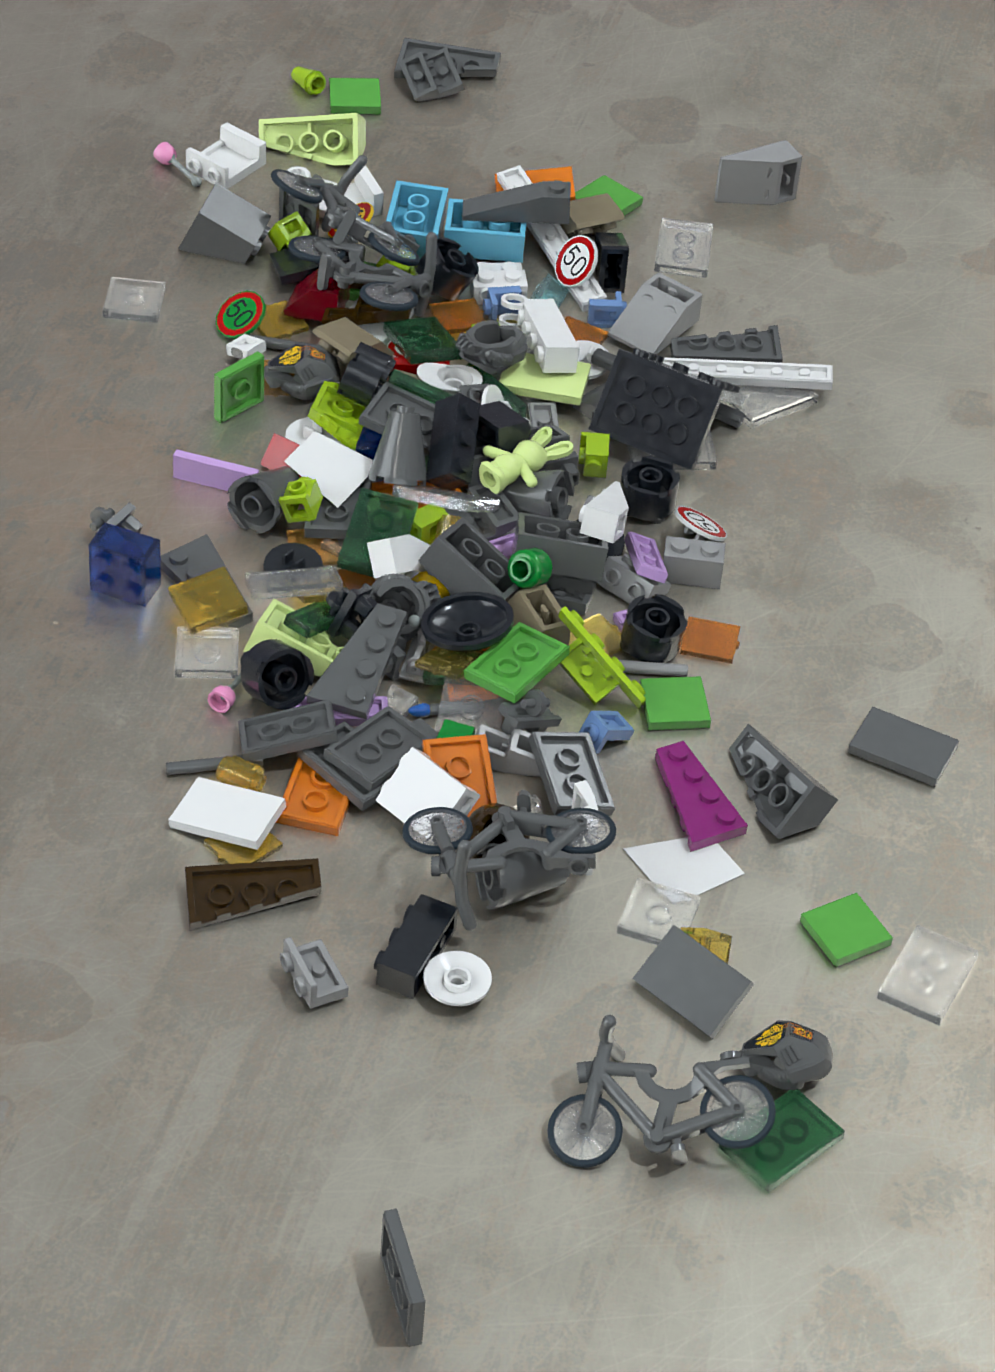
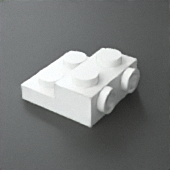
M521 262L477 263L479 272L470 283L473 305L483 304V299H487L489 287L520 286L522 295L527 297L528 284Z

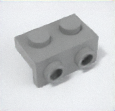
M624 554V556H608L605 562L602 581L597 582L600 586L629 604L635 598L645 595V598H651L655 594L667 595L672 585L668 581L661 583L637 575L629 554Z
M291 937L284 939L283 953H280L281 965L286 973H291L297 995L305 998L310 1009L348 997L349 987L321 939L298 947L295 946Z

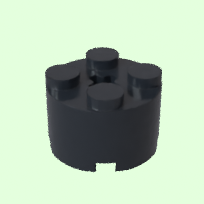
M440 237L437 239V264L431 295L435 296L438 294L451 302H455L475 279L479 272V267L469 252L466 255L459 250L461 245L449 238ZM426 252L420 258L419 264L414 266L415 271L420 275L424 273Z
M360 342L355 350L356 356L350 360L341 379L337 394L367 407L386 382L388 376L391 375L397 361L392 359V356Z
M643 456L641 461L633 463L632 459L624 465L620 485L629 507L627 516L660 524L665 521V517L673 513L677 503L680 474L673 470L672 463L660 457Z
M655 594L654 598H645V595L635 598L628 607L623 624L620 642L621 649L643 662L665 663L672 660L679 653L688 624L684 616V609L678 602L664 595Z
M269 639L261 641L241 656L240 674L244 689L252 697L270 707L286 710L297 706L307 696L305 692L308 686L313 684L314 669L310 659L301 651L281 640Z

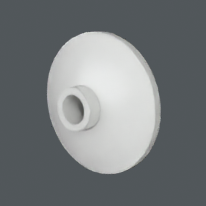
M448 951L435 956L429 961L424 970L423 981L428 993L437 1001L451 1006H467L480 1001L487 995L492 984V974L488 965L478 956L465 951Z

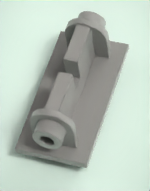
M422 628L419 629L418 636L412 639L399 674V679L429 684L433 674L432 669L420 664L423 663L435 667L437 662L427 659L438 660L436 653L441 652V648L430 643L424 637Z

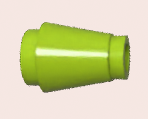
M297 66L291 73L292 79L310 95L320 94L326 86V79L320 71Z

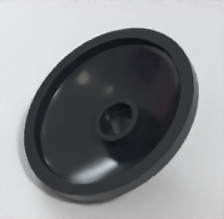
M462 592L446 596L430 605L421 618V628L424 637L435 646L453 652H473L491 647L501 641L514 625V613L510 604L499 596L484 592Z

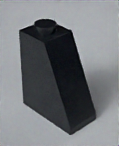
M596 232L595 244L598 249V261L595 268L596 281L604 293H615V291L624 293L629 246L622 233Z

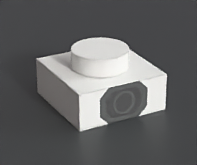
M243 334L226 345L227 355L242 360L257 351L263 353L266 351L265 340Z

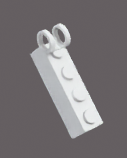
M516 293L502 295L501 305L508 309L518 310V314L505 313L500 315V326H515L522 330L526 335L529 350L533 351L535 362L539 363L543 373H576L579 346L554 299H528L524 295ZM508 300H517L522 303H511ZM505 320H515L517 323H509Z

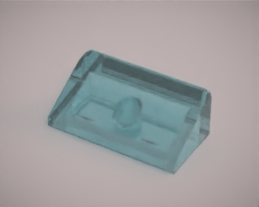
M548 273L537 285L529 299H554L559 309L569 290Z

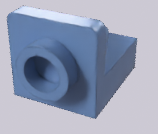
M520 286L489 287L487 299H483L484 315H488L489 320L497 321V315L505 313L518 314V310L503 307L501 305V297L508 293L522 295ZM508 300L511 303H521L517 300Z
M615 291V300L589 299L587 327L611 328L627 306V302L622 301L621 291Z
M590 711L579 732L590 734L596 754H599L607 740H630L635 730L618 711Z

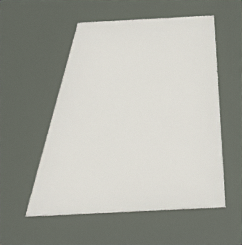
M314 431L284 462L301 477L316 479L322 495L338 508L369 476L373 460Z
M688 837L623 848L672 906L745 874L718 843L690 852L687 844Z

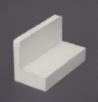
M365 165L356 175L354 183L349 185L344 196L355 204L361 202L370 203L374 208L373 216L383 215L384 193Z

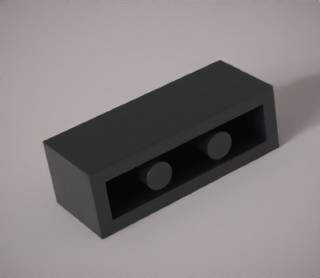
M461 393L435 402L426 481L445 491L471 484L480 403Z
M424 894L419 896L414 905L410 904L405 911L402 925L400 928L395 927L393 929L388 947L385 951L380 950L375 959L374 969L377 970L376 985L414 999L424 983L425 967L432 958L443 952L456 931L458 908Z

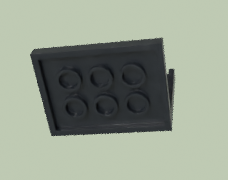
M634 348L633 352L619 349L589 430L610 434L609 438L694 471L720 402L724 401L743 406L747 395L739 393V386L716 380L715 377L699 371L698 376L688 373L690 369L688 366L674 362L673 366L663 363L665 358L657 354Z

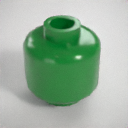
M538 548L518 550L512 554L508 561L507 569L508 575L515 585L521 588H532L546 583L551 577L553 567L552 561L545 551Z

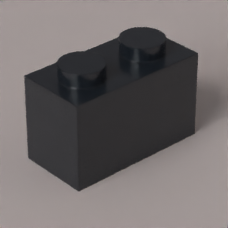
M501 401L480 405L476 439L485 446L490 445L507 452H513L520 442L529 440L531 427L527 419Z

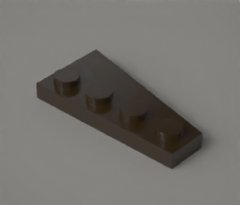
M319 859L185 867L190 931L321 894Z

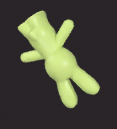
M546 426L539 429L530 440L520 442L512 453L487 445L483 448V454L494 460L491 462H481L479 467L480 481L491 492L499 494L521 475L526 485L534 488L538 481L533 472L540 470L547 461L569 456L573 452V443L571 441H560L544 448L552 439V428Z

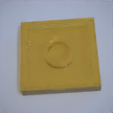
M225 566L168 587L169 595L192 635L249 613L247 604Z

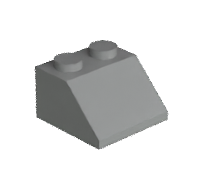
M666 536L663 562L668 572L666 581L672 584L720 590L726 543Z

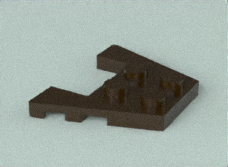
M352 283L350 289H361L366 284ZM374 289L366 292L368 296L381 302L396 294L386 293L384 289ZM359 295L355 308L326 307L322 318V325L344 317L356 325L409 319L412 309L406 311L379 309L364 302ZM409 297V298H407V299H405V300H403V301H401V302H399V303H397V304L408 303V302H410V301H412V300H411V298Z

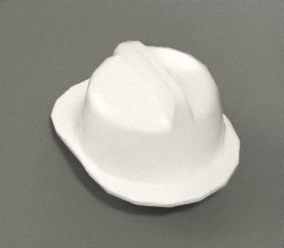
M424 363L416 369L420 380L431 386L442 399L460 393V385L482 384L483 382L479 371L465 365Z

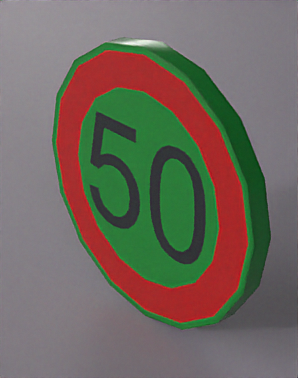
M248 290L238 292L229 297L221 305L216 315L218 331L224 337L230 339H237L243 334L249 335L261 324L265 316L266 305L264 299L256 292Z

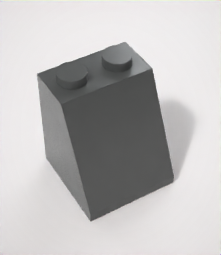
M216 183L180 244L179 249L185 252L245 264L249 256L255 257L261 248L262 242L271 229L267 226L271 215Z

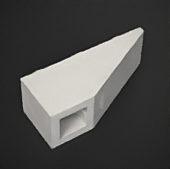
M615 481L606 489L604 488L599 495L594 496L588 504L582 506L579 514V522L582 523L581 534L614 543L623 535L629 507L620 482Z
M410 534L368 542L367 546L374 578L393 573L405 575V572L407 576L413 577L419 572L424 571V566L418 560L431 545Z

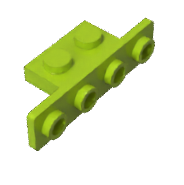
M564 606L560 610L558 617L577 639L569 645L570 653L559 665L594 705H597L619 686L634 705L640 709L646 701L644 697L646 693L643 687L636 680L630 681L623 673L625 671L624 666L615 656L609 657L603 650L605 645L595 633L590 635L583 627L585 623L582 617L575 610L570 612Z

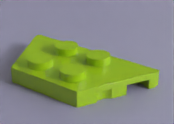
M324 381L310 408L308 417L346 447L355 451L366 428L358 424L359 417L366 407L337 394L339 389L338 383Z

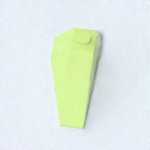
M358 113L259 119V139L265 141L266 147L334 167L351 166L360 155H363L366 146V119Z
M273 599L257 622L243 652L249 651L253 646L264 640H281L305 654L313 665L314 676L321 677L344 647H337L331 643L330 635L326 631L320 630L318 633L307 625L309 619L302 613Z

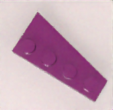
M684 741L656 749L655 760L665 786L669 787L673 807L677 808L679 813V823L682 831L687 834V844L690 852L746 834L747 823Z

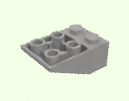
M787 140L720 157L714 201L721 203L776 205L796 199L802 155Z
M658 272L642 284L608 331V336L633 349L637 348L658 354L671 343V338L679 337L699 321L703 294Z

